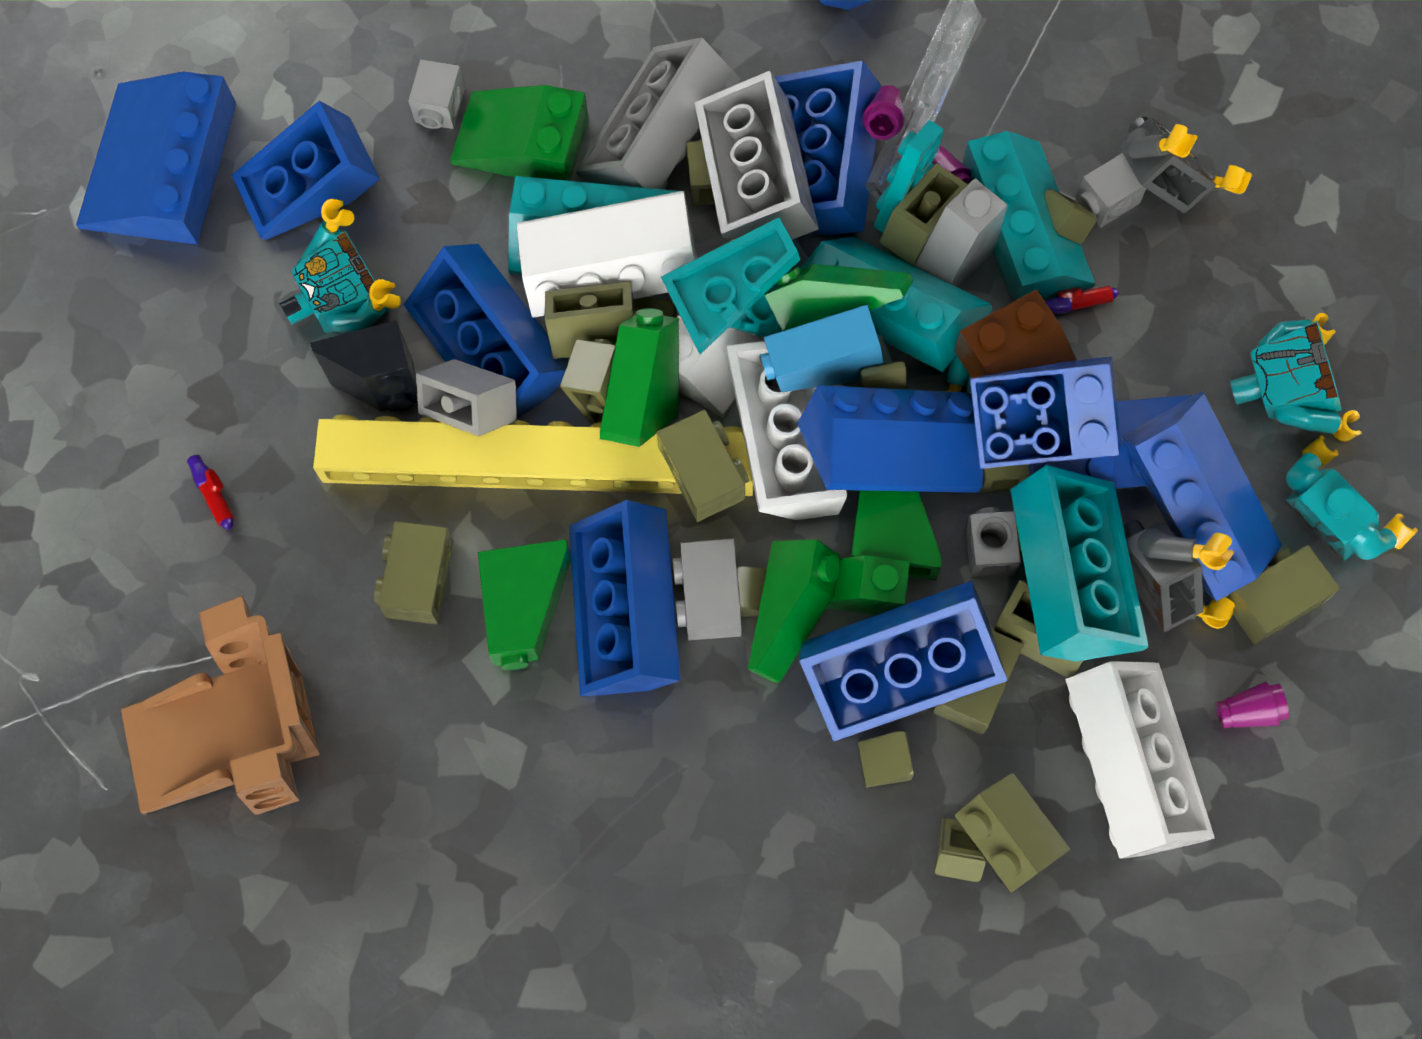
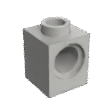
M420 59L408 100L415 123H420L430 129H438L440 127L454 129L465 91L460 66Z
M1121 153L1082 178L1076 198L1079 204L1097 215L1096 218L1098 220L1096 223L1101 228L1140 204L1146 188L1140 184L1124 154Z
M986 507L977 510L975 514H970L965 526L970 578L1015 575L1021 563L1015 512H1002V509L998 507ZM984 534H994L1000 538L1003 546L991 548L984 544L981 536Z

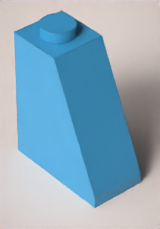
M868 305L766 336L764 340L768 353L760 355L767 380L776 378L781 392L814 388L818 385L828 386L859 381L862 369L884 364L881 346Z

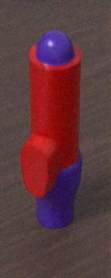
M1110 286L1085 291L1076 287L1059 291L1057 296L1045 302L1053 314H1064L1077 309L1113 302V299L1118 296L1119 292L1116 288H1111Z
M200 455L189 457L187 463L191 469L196 487L201 491L218 526L227 530L231 529L234 516L221 493L223 484L213 469H209L204 464Z

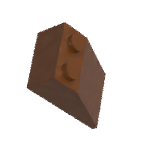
M1037 289L962 329L959 332L954 352L971 378L1077 360L1061 324Z

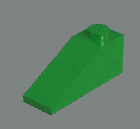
M812 264L799 270L798 266L794 265L764 295L782 331L861 306L868 305L869 310L901 299L905 296L914 280L911 274L906 272Z
M819 540L772 541L748 669L773 683L781 682L799 653L802 642L807 640L833 598L835 582L840 573V555Z

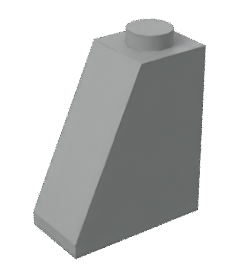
M977 179L972 180L945 207L915 267L959 288L994 253L1008 205Z

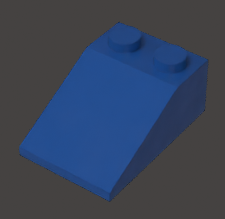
M320 100L232 174L260 238L264 240L321 217L322 206L328 199L343 201L342 207L351 204L380 180L351 118Z

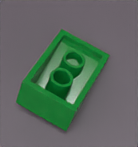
M549 85L472 91L450 159L451 165L510 177L521 176L571 181L589 120L585 92Z

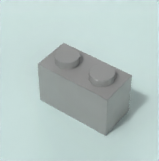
M456 359L416 373L418 414L477 436L484 435L517 421L516 385L513 379Z
M734 539L680 543L681 557L673 558L675 585L684 584L685 600L676 601L678 627H687L688 641L740 637L741 614Z

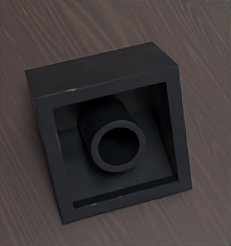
M397 321L311 342L312 351L332 386L381 412L386 410L392 412L403 411L410 408L413 403L418 402L416 372L412 356Z

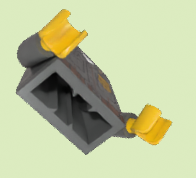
M1140 117L1129 126L1128 132L1130 135L1122 142L1120 149L1138 181L1143 187L1184 214L1206 194L1218 192L1220 188L1235 194L1245 192L1252 174L1234 165L1228 166L1224 178L1221 177L1219 171H1206L1191 151L1198 136L1188 134L1186 126L1175 124L1172 131H1170L1155 119Z
M1137 520L1123 525L1137 593L1164 633L1189 619L1195 620L1196 616L1202 617L1207 625L1215 629L1223 628L1228 624L1234 613L1235 604L1230 599L1223 597L1218 601L1212 598L1208 606L1203 605L1202 565L1196 559L1200 558L1204 565L1213 570H1220L1225 567L1234 554V551L1228 550L1232 544V539L1228 535L1214 533L1206 545L1197 544L1196 539L1176 537L1164 523H1156L1146 529Z

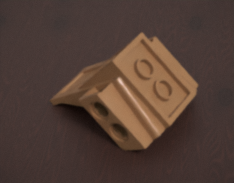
M243 596L201 611L199 616L205 645L223 672V675L210 678L207 673H198L143 702L121 709L140 813L144 815L235 785L237 796L254 815L299 801L291 763L320 755L300 667L281 633L272 635L264 617L261 615L254 616Z

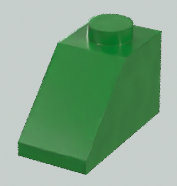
M869 555L841 558L839 560L840 573L835 582L833 598L826 607L827 609L878 615L905 605L910 561Z

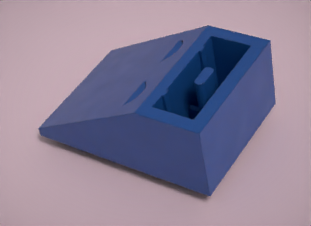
M1112 356L1067 361L970 378L980 469L1116 456L1120 454L1121 437Z

